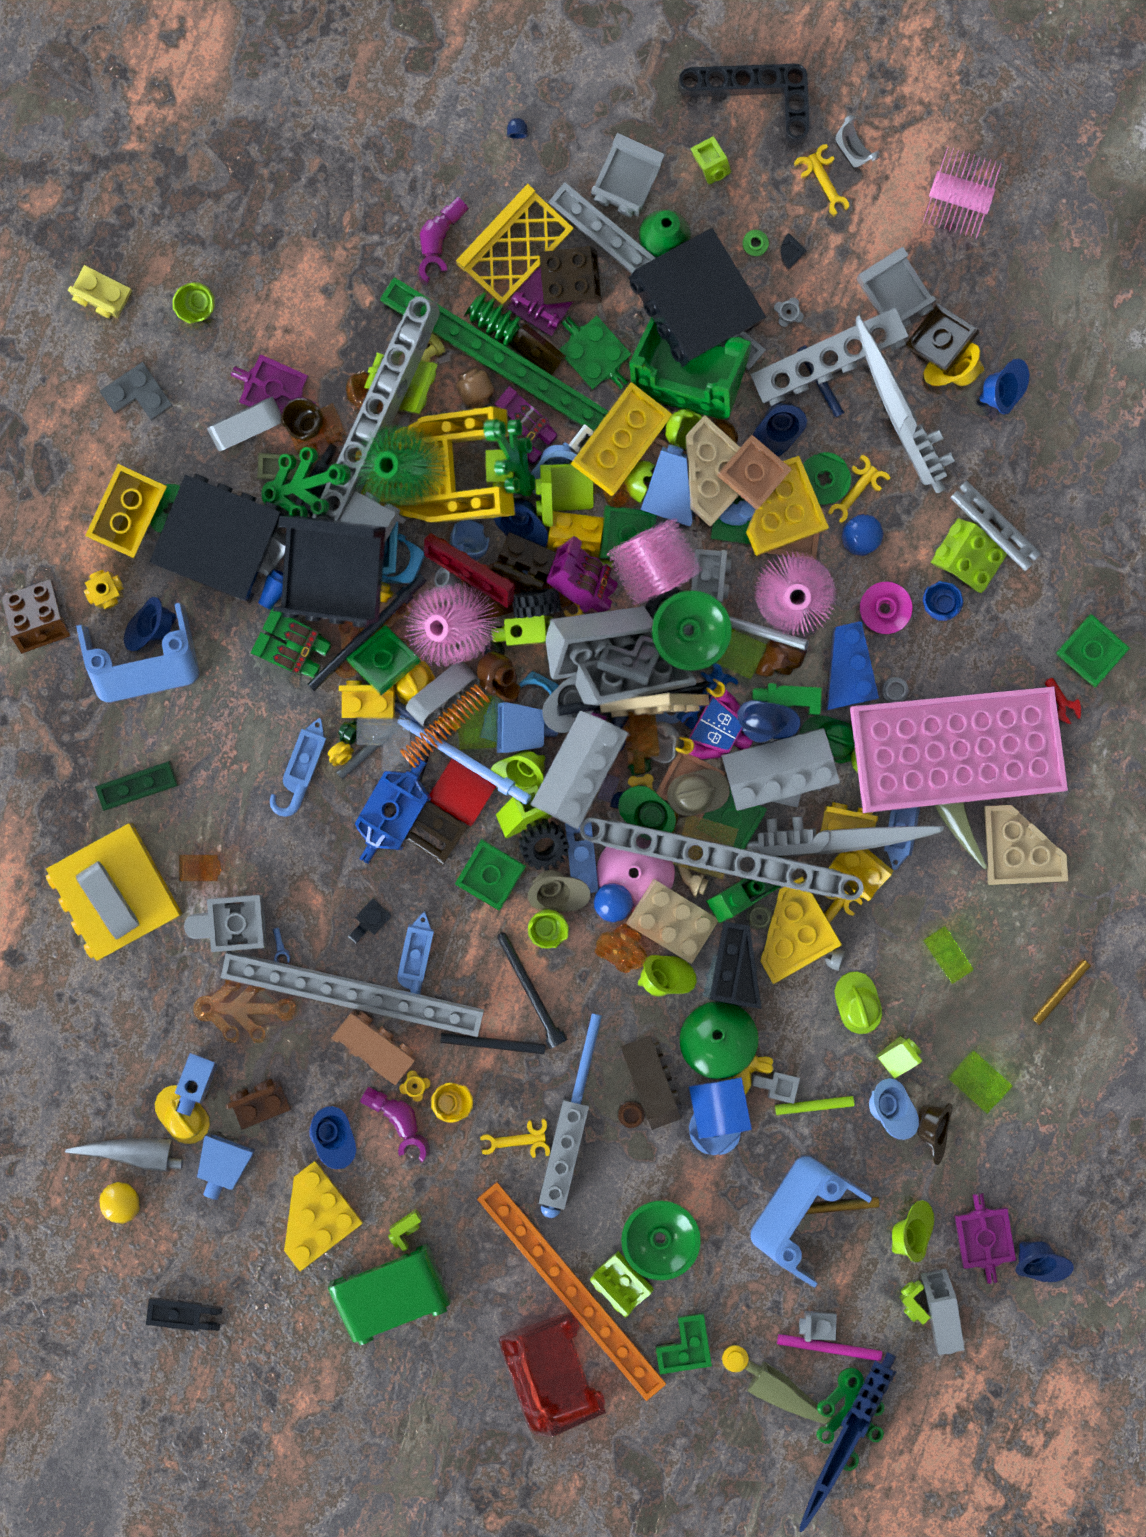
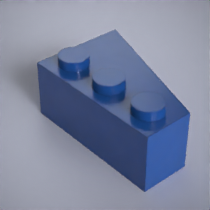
M862 621L838 626L833 629L825 711L879 699Z

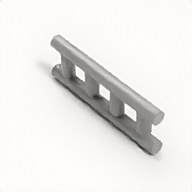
M966 480L959 487L965 494L962 495L957 490L950 498L1026 571L1032 565L1027 557L1029 556L1034 561L1041 553ZM972 501L984 511L982 514L971 504ZM991 519L1002 529L1001 532L989 522ZM1011 538L1021 549L1018 550L1008 539Z

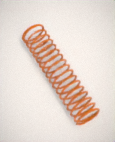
M474 684L475 688L470 687L472 694L466 691V695L468 698L461 695V699L463 700V702L459 699L456 700L458 706L452 703V707L455 711H453L451 708H447L449 714L443 712V716L445 717V719L441 716H438V719L441 722V724L438 721L433 720L436 727L429 724V728L431 729V731H429L427 728H424V731L427 734V736L420 732V736L423 739V741L419 737L415 736V740L418 744H416L414 741H410L413 748L409 745H406V748L409 751V753L404 749L400 750L401 754L414 768H416V765L411 761L410 758H412L418 765H420V763L412 754L410 749L424 761V758L414 745H416L427 757H429V754L422 747L420 742H422L431 752L434 753V751L426 742L424 737L427 740H429L436 748H438V746L430 737L428 732L436 740L443 744V742L436 735L432 728H434L445 740H447V737L443 734L438 725H440L450 736H452V734L444 725L442 720L445 723H447L455 732H457V730L450 723L446 715L461 728V725L457 722V720L454 718L450 711H452L464 724H466V722L458 713L456 708L459 709L469 720L470 717L464 711L460 703L463 706H465L473 715H475V713L465 702L464 698L477 711L480 710L469 697V695H471L482 707H484V705L475 695L473 690L476 693H478L487 703L490 702L489 698L476 684Z

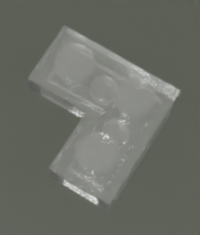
M357 717L356 744L382 745V771H408L409 762L401 754L400 750L404 749L409 753L406 745L410 744V718Z

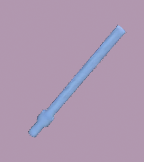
M403 715L398 718L397 723L421 738L420 732L427 736L424 728ZM428 732L438 746L437 749L497 786L498 791L506 796L510 794L525 805L530 801L531 795L515 786L516 783L507 777L499 776L440 738L443 742L441 744ZM424 737V739L426 740V742H428L429 744H431L432 746H434L429 740H427V739Z

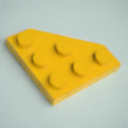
M799 456L783 461L792 470L758 510L755 509L746 533L756 556L821 533L829 528Z
M802 876L794 882L800 883L804 880V877ZM788 887L779 889L776 907L767 934L768 937L760 960L773 984L842 946L841 941L813 893Z
M316 1160L294 1176L285 1240V1253L298 1270L302 1271L363 1224L361 1218Z

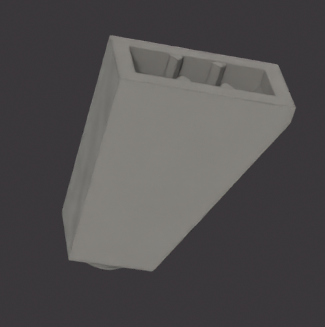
M941 1269L921 1273L933 1340L938 1355L953 1354L965 1350L957 1298L947 1270Z

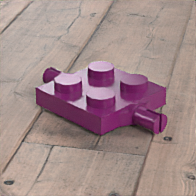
M261 354L255 366L249 372L237 366L233 368L235 372H231V376L244 381V391L239 403L247 407L273 396L282 413L289 401L296 398H305L303 397V389L309 376Z
M984 1193L973 1194L975 1210L966 1214L954 1215L962 1266L964 1269L974 1267L985 1268L987 1284H992V1281L997 1283L995 1267L1005 1262L1016 1261L1008 1208H986Z

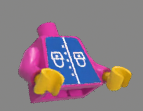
M713 679L717 684L715 690L712 691L708 687L706 688V691L712 695L709 699V705H706L689 738L679 737V739L684 741V747L682 749L675 747L677 752L689 754L700 759H715L729 753L732 746L741 750L751 746L753 740L741 732L742 726L738 721L737 712L740 704L736 697L725 688V685L717 679Z

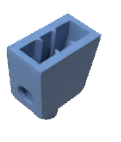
M507 702L498 703L497 753L540 748L544 746V737H557L558 732L553 731L545 723L542 709Z
M189 1054L175 1094L181 1096L175 1111L190 1116L195 1103H203L218 1064L194 1054ZM192 1082H196L198 1085L195 1093L188 1091V1087Z
M211 1133L206 1134L197 1175L199 1179L208 1181L203 1195L218 1200L222 1187L232 1190L252 1158L255 1149Z

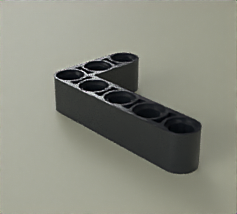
M792 63L689 67L680 73L678 88L680 93L686 97L782 94L785 139L792 145L802 144L806 140L809 132L808 75L804 66ZM766 74L772 75L775 78V82L770 85L765 84L762 81V76ZM798 74L802 81L796 84L789 81L788 75ZM744 75L749 79V83L744 86L739 85L735 80L736 77ZM718 76L723 80V84L721 86H713L709 79ZM692 77L697 81V85L687 87L684 85L683 80ZM793 99L799 100L803 107L798 110L792 109L789 106V101ZM798 125L803 129L804 133L800 136H795L790 132V127Z

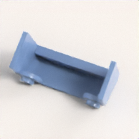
M181 603L174 604L180 630L169 632L163 638L162 649L164 655L113 666L108 652L103 649H93L88 627L83 625L76 626L84 664L99 699L105 702H116L191 685L197 681L200 672L185 605Z
M808 1155L800 1156L795 1160L753 1225L750 1237L753 1244L772 1260L815 1288L818 1283L814 1276L797 1266L802 1254L799 1246L790 1240L791 1235L817 1195L827 1201H836L848 1189L869 1203L872 1198L866 1191L815 1158Z

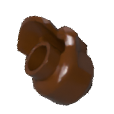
M769 640L755 672L765 677H771L774 671L791 675L793 669L802 666L807 649L803 650Z
M488 652L479 660L477 666L480 686L492 696L496 695L507 703H515L520 693V686L516 684V670L513 668L511 660L499 652Z

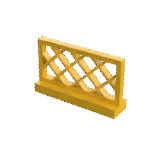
M527 184L456 260V264L464 272L468 273L495 300L504 305L540 266V256H530L529 242L545 241V252L553 251L574 228ZM535 201L544 209V219H528V209ZM547 212H548L553 218H547ZM525 213L526 219H519ZM558 222L565 230L559 237H548L547 223ZM526 223V238H511L510 228L514 224ZM529 223H544L545 237L529 238ZM508 231V238H502ZM548 241H554L548 248ZM508 242V257H493V246L496 243ZM511 242H526L527 256L511 257ZM490 251V257L483 258ZM527 260V271L523 275H512L511 261ZM530 260H536V262L530 267ZM493 261H509V275L493 276ZM479 262H490L491 276H479L472 269ZM509 279L510 289L501 297L494 290V280ZM512 279H519V280L512 286ZM484 280H491V287Z

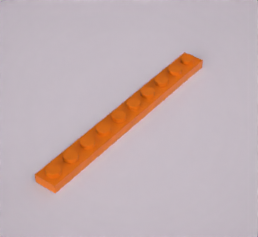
M498 1181L477 1198L479 1203L641 1396L647 1401L666 1385L665 1380Z

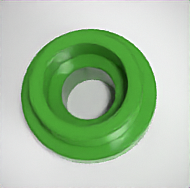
M760 230L749 231L743 238V249L750 256H761L768 249V237ZM752 239H759L761 245L758 247L752 246Z

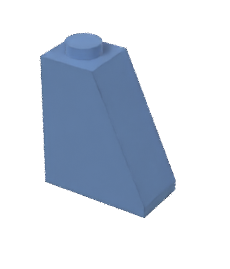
M669 445L668 448L662 447L641 510L670 520L673 519L675 522L691 527L694 515L690 506L687 455L683 453L684 450L674 445Z

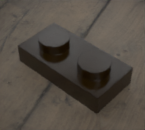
M527 323L521 327L510 344L531 363L552 376L566 358V355Z

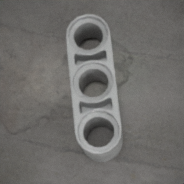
M272 396L208 426L207 430L218 452L280 424L282 413Z
M459 661L458 664L455 663L413 696L407 703L406 710L424 728H428L429 724H434L433 720H439L438 716L443 717V712L448 713L447 708L453 709L452 703L458 705L457 699L463 701L461 695L467 697L466 691L472 693L470 687L475 688L474 684L479 686L480 680L463 661L461 663Z
M99 861L76 875L78 883L115 939L118 940L140 925L121 892Z

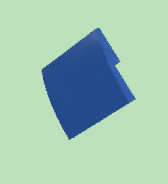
M741 1077L689 1086L699 1139L752 1130Z

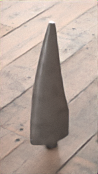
M128 1138L107 1140L65 1150V1153L108 1158L147 1170L170 1172L171 1168L182 1169L183 1159L172 1158V1139Z

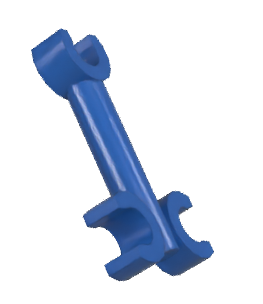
M717 663L711 665L713 666L711 674H706L703 671L700 673L709 682L706 688L708 687L712 691L717 686L713 679L723 683L725 688L729 682L738 684V680L730 674H724L721 666ZM705 688L701 694L709 695L710 699L712 695L709 694ZM700 711L679 712L676 718L683 723L689 717L685 725L692 730L698 722L697 715Z

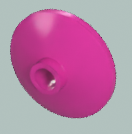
M880 582L874 584L866 590L861 598V618L866 626L874 632L880 634L898 632L906 626L911 618V598L907 591L896 583ZM882 604L889 605L890 611L888 613L881 612L880 607Z

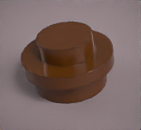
M636 1102L624 1103L618 1112L619 1121L627 1128L638 1127L644 1120L642 1106Z

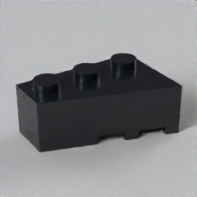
M723 921L709 1000L762 1009L750 926Z

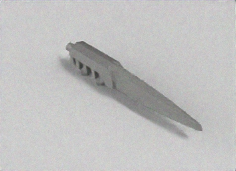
M858 315L856 317V324L862 346L890 420L922 484H932L935 492L940 493L945 490L941 481L942 478L947 476L944 466L955 462L954 456L951 452L941 457L938 456L933 443L944 439L941 430L938 429L927 434L923 423L917 425V417L892 369L862 318Z
M802 816L792 817L793 830L778 831L777 818L766 819L767 832L758 833L759 841H749L747 850L760 851V853L776 857L842 853L922 838L943 831L944 826L851 828L823 830L817 834L816 828H803Z

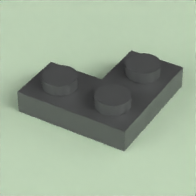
M143 362L100 390V393L115 414L136 400L151 421L173 407Z
M640 635L632 652L606 644L598 660L597 669L647 685L661 656L655 648L653 639Z

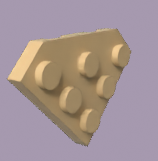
M704 415L686 435L691 510L711 526L739 496L717 474L740 447Z
M662 694L629 698L600 704L601 713H611L612 717L628 716L627 712L634 711V715L664 714V712L668 711L697 712L700 711L699 706L709 705V695Z
M1012 805L984 806L988 885L1068 881L1067 855L1021 815Z

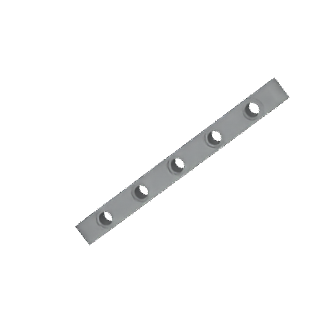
M415 297L409 303L336 463L347 465L351 471V478L345 485L327 483L320 499L328 501L329 510L324 515L313 514L312 518L338 521L354 492L356 491L361 494L363 485L366 483L364 480L370 474V469L368 468L372 467L352 465L374 464L355 461L357 450H361V452L364 450L367 452L369 450L372 451L367 447L369 446L367 442L375 447V443L372 440L373 437L378 442V433L383 435L384 430L387 432V425L389 431L438 320L440 311L434 301L423 297ZM427 305V312L421 317V308ZM404 353L405 361L402 365H399V357ZM382 402L383 410L378 414L377 406ZM363 452V457L360 461H370L366 460L370 454ZM339 498L340 506L335 510L334 502ZM321 503L318 504V509L320 511L322 509Z
M588 817L580 825V833L585 840L619 850L829 897L855 900L863 892V884L859 878L830 868L611 819ZM588 822H595L599 825L600 831L596 836H588L585 833L584 827ZM642 833H646L651 837V843L646 848H641L636 844L637 836ZM693 845H698L703 850L702 856L696 860L688 856V850ZM744 857H751L754 860V867L750 871H743L740 868V861ZM798 868L803 869L806 873L805 879L800 883L792 880V873ZM849 880H854L857 883V890L853 894H846L843 889L844 884Z

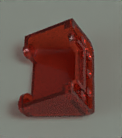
M566 1312L511 1331L499 1338L500 1348L527 1426L536 1436L554 1437L606 1413L604 1408L605 1400L599 1390L596 1391L594 1388L588 1387L572 1338L577 1337V1331L579 1330L578 1321L572 1313Z

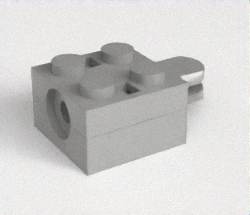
M263 894L207 899L208 913L192 914L184 923L185 933L188 937L193 939L210 938L211 952L267 947Z

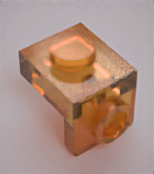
M179 855V881L218 880L221 872V863L217 855Z

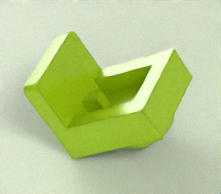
M919 1280L915 1283L911 1281L902 1288V1295L899 1298L907 1307L903 1310L913 1322L918 1319L924 1325L930 1319V1316L914 1299L924 1289V1286Z

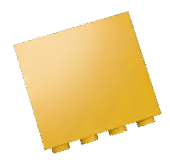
M133 823L124 825L46 868L48 872L46 879L52 889L56 888L61 898L58 901L65 912L69 911L73 918L71 925L78 936L82 934L86 942L83 945L86 953L90 958L94 957L96 961L103 959L107 955L183 915ZM97 861L104 866L140 924L118 940L108 930L76 879L78 873Z

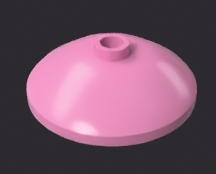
M640 835L636 838V844L641 848H646L651 843V841L646 840ZM606 847L603 850L596 869L599 889L605 884L615 883L624 886L631 893L634 903L631 912L634 911L653 879L669 889H672L675 879L673 861ZM632 868H636L639 871V875L636 878H632L629 875V871Z

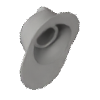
M577 676L570 677L561 683L543 705V719L547 726L555 732H569L579 714L558 716L557 706L583 702L575 686ZM587 711L585 713L591 714L593 711Z

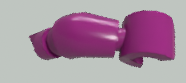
M459 197L449 206L446 205L440 211V216L436 215L432 220L428 219L421 228L419 234L422 255L426 256V258L419 265L417 274L420 282L426 286L430 280L425 273L426 266L436 265L440 273L447 272L446 263L439 257L442 254L443 240L447 237L446 233L450 229L449 225H454L469 210L468 206Z
M367 1087L360 1102L378 1113L380 1110L383 1111V1115L389 1118V1122L394 1125L399 1137H403L404 1141L399 1146L398 1155H404L407 1152V1145L413 1144L420 1150L418 1159L422 1163L428 1156L430 1147L425 1137L415 1134L418 1132L414 1110L402 1100L398 1102L392 1098L390 1101L387 1099L388 1096Z

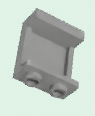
M617 133L595 186L592 187L591 196L595 197L594 201L606 207L611 204L618 208L617 211L627 217H632V215L639 217L664 162L665 154Z
M901 247L860 273L856 280L878 314L896 307L906 328L911 324L910 319L918 314L920 317H923L934 309L932 305L935 303L936 298L934 295L931 297L908 261L906 250L904 247Z
M355 491L338 521L386 526V541L396 522L404 524L406 519L398 515L401 510L389 503L382 506L379 504L380 499L374 495L372 496L369 492L362 495Z

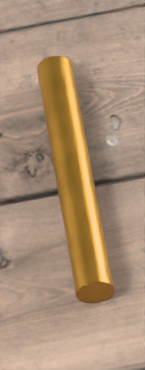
M1083 959L1035 1014L1032 1020L1041 1025L1091 965Z
M872 1197L870 1203L862 1198L812 1203L805 1215L879 1208V1198Z

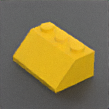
M118 464L85 536L134 558L167 486Z

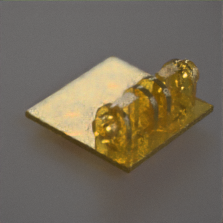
M687 816L682 835L733 847L738 829L697 816ZM693 845L688 850V856L694 860L699 859L703 854L702 848L698 845ZM673 862L674 865L723 879L725 875L722 872Z

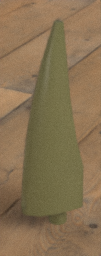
M964 802L934 805L954 837L980 866L986 869L987 865L971 831Z
M752 1361L747 1364L745 1370L754 1375L747 1388L749 1393L785 1411L823 1424H827L835 1416L833 1414L827 1418L820 1415L817 1411L818 1403L799 1389L786 1374L765 1361L760 1366ZM823 1408V1413L828 1412V1410Z

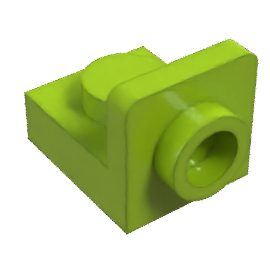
M714 136L690 148L708 184L720 181L731 173L728 159Z
M417 1209L392 1224L389 1228L391 1234L388 1237L396 1249L400 1247L403 1252L408 1249L409 1245L402 1234L406 1233L408 1236L420 1228L418 1223L421 1222L422 1216Z

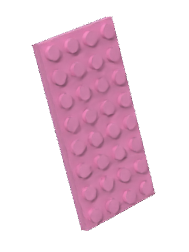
M1054 687L854 706L850 708L863 813L1068 791Z

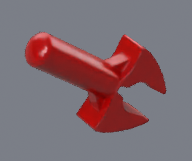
M1054 678L1047 679L1045 681L1046 687H1054L1056 703L1058 704V720L1066 724H1072L1065 714V707L1072 709L1077 719H1080L1081 705L1079 699L1074 701L1067 700Z

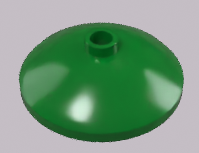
M683 591L669 597L658 608L652 623V638L660 656L672 666L689 671L701 670L716 663L727 650L731 639V621L726 609L715 597L701 591ZM687 625L693 627V632L690 635L684 632Z
M715 1001L699 1006L686 1018L680 1032V1049L686 1063L696 1073L710 1079H727L740 1074L752 1063L758 1049V1031L753 1019L744 1009L735 1004ZM714 1033H722V1038L715 1040L713 1038Z
M657 1200L643 1204L631 1213L623 1227L621 1244L627 1262L637 1273L653 1280H670L682 1275L693 1265L699 1254L701 1237L695 1219L685 1208L674 1202ZM657 1234H664L665 1240L663 1242L656 1241L655 1237Z

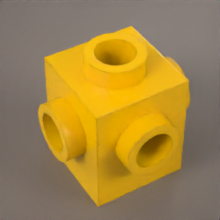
M97 571L89 576L90 580L84 582L87 587L84 590L88 602L90 604L94 603L96 607H104L106 610L119 604L118 600L124 598L121 591L124 589V586L119 576H114L109 571ZM105 584L106 591L100 594L98 586Z

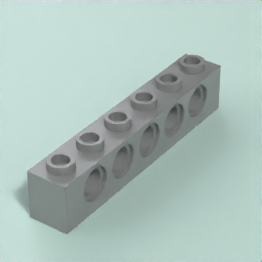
M896 307L864 321L871 334L878 329L886 331V340L883 343H877L881 351L889 347L891 351L905 346V340L909 339ZM857 325L750 374L762 402L765 405L770 403L773 406L785 401L784 396L794 392L795 395L809 390L808 385L815 381L822 384L833 379L832 374L841 369L843 373L857 368L856 363L866 358L863 346L859 354L852 355L848 352L850 342L854 340L861 342ZM831 351L836 352L838 355L837 363L833 366L826 365L824 363L825 354ZM804 363H812L814 366V372L809 377H803L800 374V367ZM780 374H788L790 378V383L785 388H779L776 385V379Z

